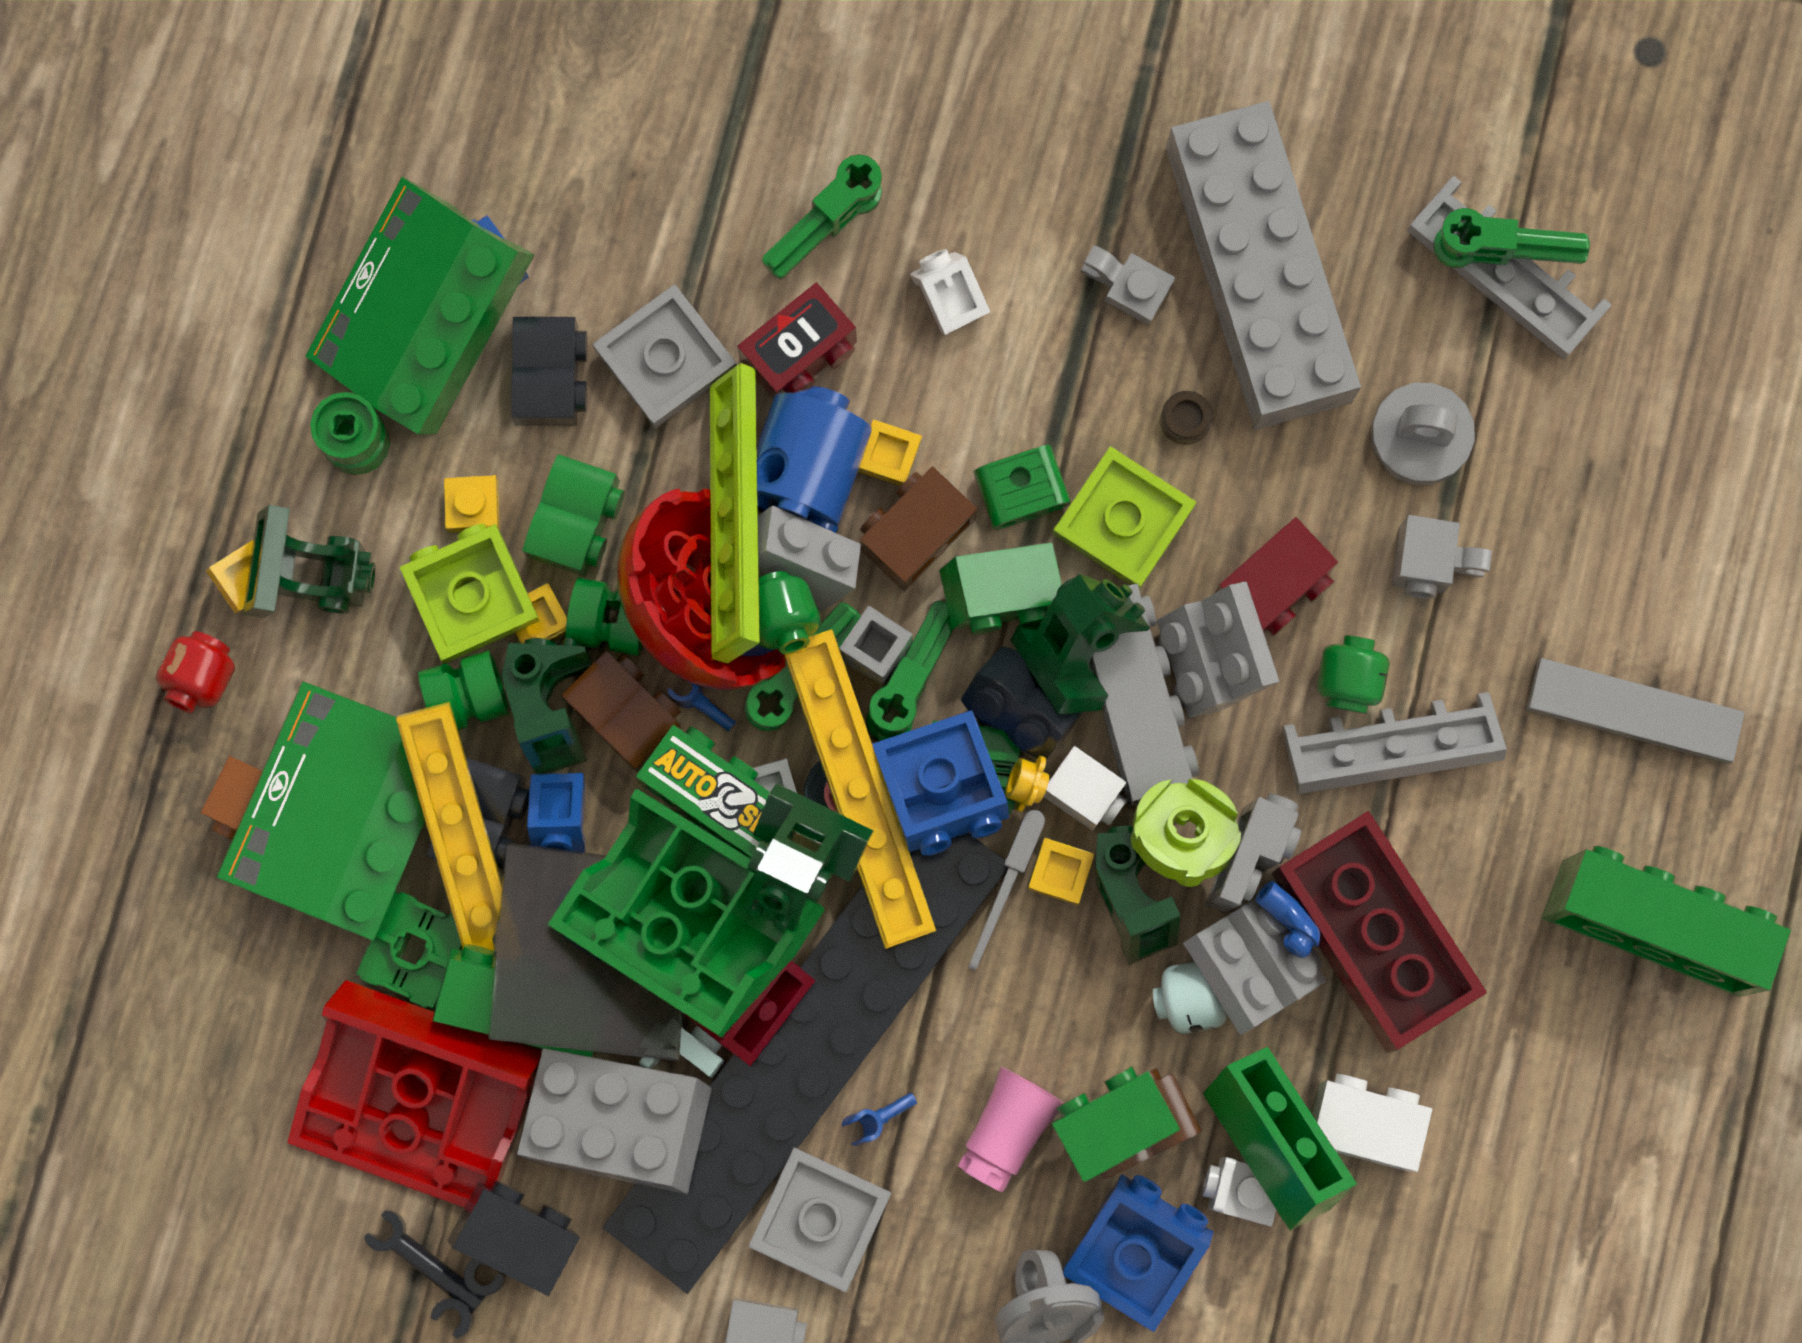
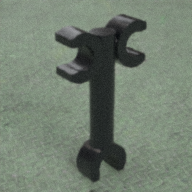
M385 1210L381 1216L392 1224V1237L387 1241H383L375 1234L367 1233L364 1237L367 1245L377 1251L392 1250L452 1298L444 1299L436 1304L432 1309L430 1318L438 1321L447 1309L454 1308L461 1315V1323L452 1335L460 1338L467 1334L473 1325V1313L486 1298L485 1295H492L501 1290L507 1276L499 1273L491 1284L483 1285L476 1277L477 1270L483 1263L471 1259L465 1267L464 1278H462L406 1234V1223L401 1215L394 1211Z

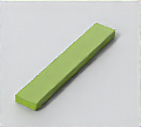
M742 363L735 366L710 386L712 659L727 664L759 644L755 368Z

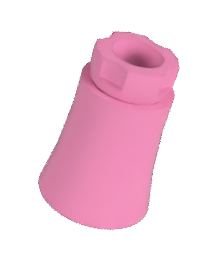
M1001 1066L989 1100L978 1124L965 1145L969 1149L963 1155L958 1167L980 1182L1003 1192L1012 1174H1018L1028 1154L1047 1126L1058 1114L1056 1108L1065 1102Z

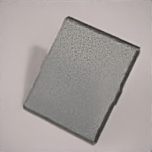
M506 842L499 920L496 923L495 934L492 937L495 965L488 1038L490 1040L678 1061L681 1043L682 1011L547 925L581 872L604 859L606 855Z

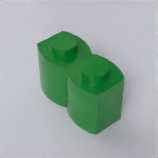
M558 454L548 475L540 503L526 535L522 549L526 557L583 577L586 576L590 566L598 568L607 545V538L601 537L603 527L607 518L616 519L625 495V490L618 488L620 480L617 474Z

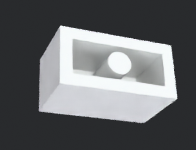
M1336 1074L1334 1082L1323 1081L1319 1083L1312 1115L1337 1153L1406 1172H1418L1433 1109L1418 1105L1420 1095L1395 1088H1388L1386 1096L1366 1091L1367 1081L1342 1074Z

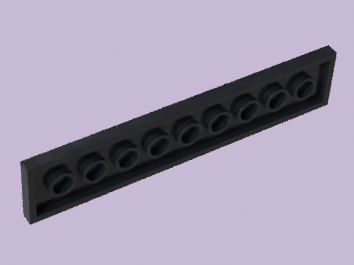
M968 832L950 838L952 844L940 853L923 855L920 849L909 852L936 931L884 949L862 885L800 967L816 980L751 1066L734 1054L710 1085L712 1090L688 1194L635 1184L602 1227L686 1294L692 1290L786 1165L793 1148L798 1149L1009 867L1004 865L1006 861L972 837Z

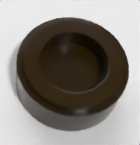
M1181 391L1173 394L1165 402L1160 415V424L1164 434L1171 441L1181 445H1191L1201 441L1207 435L1213 421V411L1210 403L1204 396L1193 391Z

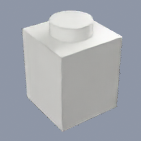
M1074 746L1049 781L1044 797L1093 831L1100 820L1110 826L1126 803L1127 799L1119 794L1126 781Z

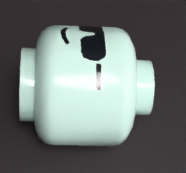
M1194 961L1167 967L1162 974L1161 987L1153 989V1000L1158 1018L1160 1020L1168 1018L1172 1028L1180 1034L1219 1028L1227 1019V1013Z

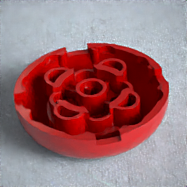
M678 488L662 494L649 503L629 526L622 541L617 564V582L621 603L632 630L645 649L670 672L686 681L706 688L719 690L746 688L759 684L786 667V661L779 649L761 656L740 655L728 664L712 659L710 489L703 488L699 492H680ZM686 564L693 567L695 572L691 571Z

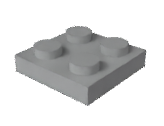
M675 284L592 344L596 353L655 429L709 390L714 382L737 366L734 359Z
M794 1147L748 1247L847 1293L891 1192Z

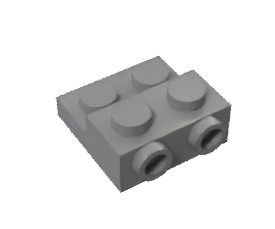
M1247 582L1229 585L1202 601L1185 604L1157 620L1161 632L1158 646L1162 645L1165 648L1177 682L1174 688V695L1178 696L1181 706L1186 709L1188 718L1222 711L1280 682Z
M1268 794L1267 799L1258 797L1242 808L1237 821L1239 831L1241 830L1239 846L1228 867L1216 875L1205 904L1206 906L1225 913L1239 905H1243L1245 900L1251 901L1259 885L1262 872L1277 864H1281L1284 858L1290 859L1301 835V830L1294 827L1299 815L1296 812L1299 806L1297 803L1279 795Z
M1255 899L1183 942L1240 1036L1326 982L1325 977L1320 971L1321 960L1317 952L1312 949L1309 956L1304 958L1297 957L1289 952L1284 946V938L1290 933V930L1255 902Z

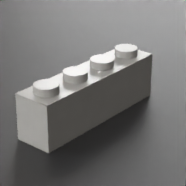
M1138 584L1129 585L1128 587L1133 591L1130 599L1134 604L1138 602L1144 607L1145 613L1142 616L1149 627L1156 626L1155 611L1149 595L1141 597ZM1150 628L1148 631L1120 634L1118 641L1111 648L1102 652H1095L1092 655L1089 667L1109 695L1101 710L1120 778L1126 781L1123 789L1129 807L1138 805L1143 795L1155 784L1172 779L1170 784L1178 782L1187 783L1189 778L1193 779L1192 777L1199 776V768L1192 746L1183 747L1178 727L1185 725V719L1178 696L1169 697L1164 677L1171 675L1164 646L1155 647Z

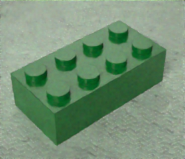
M1593 846L1592 851L1585 849L1562 860L1541 919L1738 997L1770 991L1791 929L1776 924L1777 916L1754 906H1745L1743 911L1725 904L1726 896L1707 887L1695 886L1693 891L1674 884L1675 876L1656 867L1644 866L1643 871L1623 864L1625 857L1622 854L1605 847Z

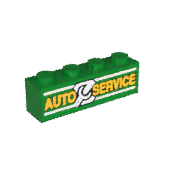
M672 725L636 775L639 784L714 837L751 859L759 842L762 840L752 834L770 791L755 782L759 774L748 764L735 756L727 762L711 750L715 743L705 734L692 726H689L686 732H683L675 725Z

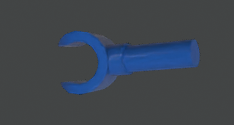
M687 681L693 687L686 696H678L673 690L667 688L669 695L678 706L687 709L695 707L727 732L736 723V721L703 695L702 686Z
M908 1093L876 1111L865 1109L848 1115L843 1119L842 1127L859 1121L864 1128L863 1137L852 1142L851 1145L859 1146L876 1140L881 1135L882 1125L916 1105V1098L912 1093Z

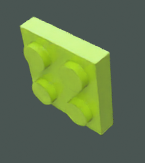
M1110 446L1053 530V535L1129 585L1137 583L1140 590L1197 502Z

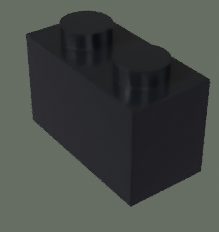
M496 1180L492 1188L478 1182L448 1238L449 1244L453 1249L550 1296L580 1239L574 1230L568 1228L572 1218L543 1204L540 1212L521 1204L525 1195L501 1181Z

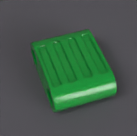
M1050 445L1036 447L988 463L973 472L994 530L1005 529L1056 512L1071 504Z

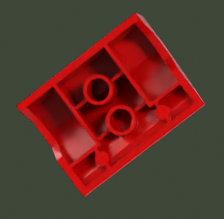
M345 980L323 1007L321 1016L326 1020V1025L317 1058L300 1092L287 1143L465 1208L478 1182L492 1188L496 1180L501 1181L530 1103L542 1051L516 1041L433 1021V1011Z

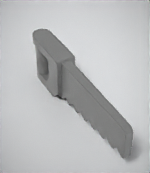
M1031 810L1024 816L1004 864L1009 867L969 964L968 968L976 971L1018 872H1025L1045 824L1044 815L1040 811Z

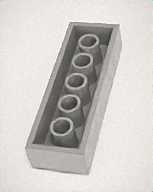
M1270 101L1171 127L1166 151L1254 430L1351 404L1361 389V385Z

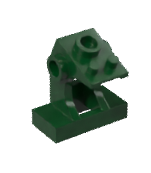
M268 505L257 513L243 615L260 618L275 612L277 595L318 602L317 609L337 614L349 613L350 606H363L364 593L373 592L376 564L371 562L372 553L366 552L360 541L343 536H328L326 545L300 541L286 534L289 508ZM295 556L324 561L320 586L292 581Z
M1078 574L1075 578L1065 581L1058 588L1056 596L1053 598L1040 624L1018 625L1010 641L1025 661L1028 669L1058 714L1100 711L1109 695L1089 667L1092 655L1095 652H1102L1111 648L1118 641L1120 634L1149 630L1150 627L1142 616L1145 613V609L1138 602L1135 604L1132 602L1130 596L1133 594V591L1126 584L1119 588L1107 579H1103L1100 582Z
M530 638L525 640L524 644L508 643L502 679L515 723L513 725L519 745L535 774H548L587 761L582 742L566 709L561 708L553 711L549 708L548 704L553 689L559 682L584 673L592 665L585 647L577 646V640L572 638H565L563 645H556L554 642L543 638Z
M776 783L768 795L752 834L762 840L755 849L747 867V870L754 873L755 876L744 909L748 910L749 915L754 918L763 917L773 922V926L778 930L783 931L787 929L793 932L807 900L818 903L828 884L831 873L850 882L874 830Z
M1115 826L1109 828L1108 833H1097L1095 883L1121 938L1120 946L1130 965L1176 946L1181 915L1172 896L1156 901L1147 896L1140 888L1137 876L1147 864L1131 845L1130 840L1133 826Z

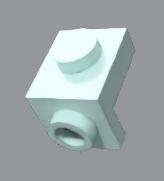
M672 1020L666 1028L658 1023L639 1047V1050L645 1054L639 1064L648 1069H653L669 1047H672L711 1078L715 1076L725 1060L716 1054L722 1045L698 1026L689 1034Z

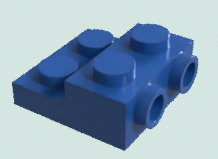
M972 710L872 744L909 852L920 849L923 855L940 853L950 847L952 844L950 838L967 832H971L974 838L992 835L1001 829V821L1009 818L1008 802Z
M1121 1174L1094 1216L1092 1224L1064 1266L1063 1275L1076 1284L1091 1287L1099 1293L1100 1299L1154 1332L1210 1247L1214 1231L1206 1227L1209 1223L1207 1217L1195 1207L1181 1204L1177 1209L1159 1198L1162 1190L1150 1179L1142 1175H1135L1131 1180Z

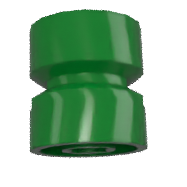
M348 392L332 394L322 400L313 411L310 422L312 438L329 462L341 472L352 475L369 473L379 467L387 457L390 447L389 431L370 402L360 395Z
M577 578L569 603L566 638L577 640V645L597 648L602 642H606L610 651L640 656L644 646L635 635L627 620L619 590L617 589L616 592L611 591L606 582ZM611 610L619 613L617 623H608Z
M490 650L461 658L459 668L456 669L444 663L418 671L419 684L426 708L450 702L458 731L467 728L469 719L473 717L479 722L485 723L510 715L504 687Z

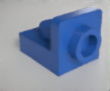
M583 773L531 774L527 829L534 855L559 859L569 855L585 854L586 841L583 822L586 784Z

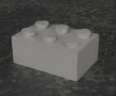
M543 1048L517 1155L536 1164L688 1194L712 1088L694 1077Z

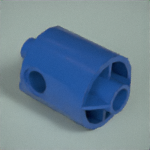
M813 386L810 389L796 393H779L774 396L756 447L757 512H764L773 505L834 533L837 532L872 433V427L865 420L847 411L850 402L847 397L836 391L818 386Z

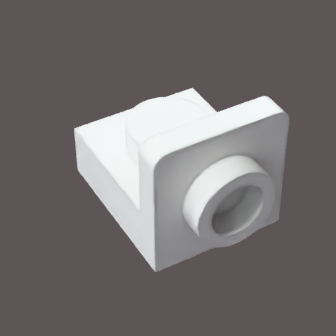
M943 249L920 260L921 268L910 274L914 284L920 286L940 332L945 335L990 313L966 256L956 252L949 254L947 249Z
M1220 1157L1218 1167L1209 1165L1202 1190V1196L1210 1198L1208 1210L1272 1227L1276 1208L1246 1163L1228 1157Z

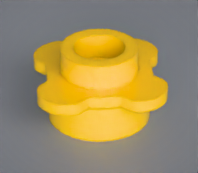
M1039 756L1035 763L1019 758L1014 764L1007 781L1005 797L1016 801V811L1023 812L1025 806H1032L1034 802L1038 804L1044 797L1049 783V774L1043 772L1046 765L1045 757Z

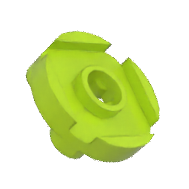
M1190 778L1187 783L1178 782L1170 784L1172 779L1161 781L1151 787L1138 804L1133 818L1131 845L1139 853L1143 861L1157 873L1176 880L1179 884L1186 887L1198 886L1204 879L1213 878L1220 874L1231 863L1241 840V830L1239 831L1236 821L1238 813L1230 798L1208 782ZM1176 822L1184 826L1188 822L1193 823L1196 826L1194 832L1196 838L1180 836L1173 824Z

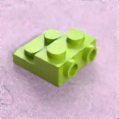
M485 524L471 526L457 535L458 541L441 549L437 545L422 548L409 556V563L399 567L443 664L449 663L540 621L496 524L490 527H486Z

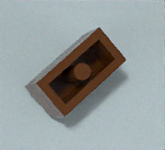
M933 466L923 476L918 472L913 473L897 490L896 495L900 499L887 512L879 508L860 528V531L864 534L860 538V550L904 592L976 520L978 508Z

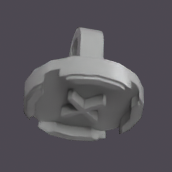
M1411 383L1394 390L1379 405L1370 426L1371 447L1375 456H1378L1380 462L1385 466L1384 469L1394 478L1411 485H1433L1452 476L1468 460L1475 442L1474 421L1467 405L1452 390L1435 383Z
M1028 1249L1020 1256L1015 1270V1285L1018 1297L1000 1309L995 1318V1324L1000 1342L1002 1340L1003 1343H1058L1070 1339L1071 1343H1082L1098 1331L1105 1319L1098 1292L1089 1286L1066 1284L1059 1259L1052 1251Z

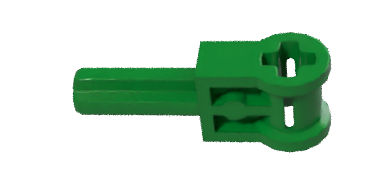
M861 154L849 156L841 162L837 169L836 178L812 200V209L763 255L761 261L773 276L778 279L785 278L829 234L835 238L857 215L869 213L877 207L882 196V174L877 162L869 156ZM854 180L856 183L861 184L867 180L868 188L865 189L858 185L851 189L850 182Z
M1460 208L1451 212L1446 217L1442 228L1435 236L1433 248L1437 259L1445 266L1451 268H1463L1471 263L1507 265L1511 258L1583 264L1589 256L1590 241L1585 233L1518 228L1517 219L1484 217L1476 210ZM1454 232L1462 233V241L1468 242V244H1460V238Z
M937 600L932 604L905 657L902 656L887 686L877 690L871 698L866 724L871 737L878 742L909 732L912 729L917 711L916 704L954 631L952 630L946 602ZM891 708L897 709L900 712L899 717H895L891 723L883 720V715L887 714Z
M840 602L822 621L813 635L832 629L838 648H840L861 615L849 604ZM786 662V667L775 674L770 680L763 681L752 687L745 701L744 711L746 718L753 727L760 731L770 732L782 727L790 717L794 701L798 698ZM774 694L780 699L777 709L781 715L777 717L775 714L769 713L765 718L760 716L757 711L761 703L757 697L761 695L763 698L768 699Z

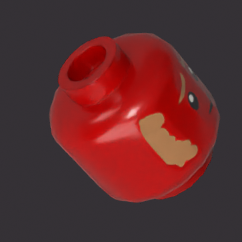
M193 631L190 636L177 637L171 643L155 676L159 686L167 692L164 700L171 706L187 713H193L195 707L212 708L217 705L235 671L234 662L228 656L230 648L220 640L198 631Z

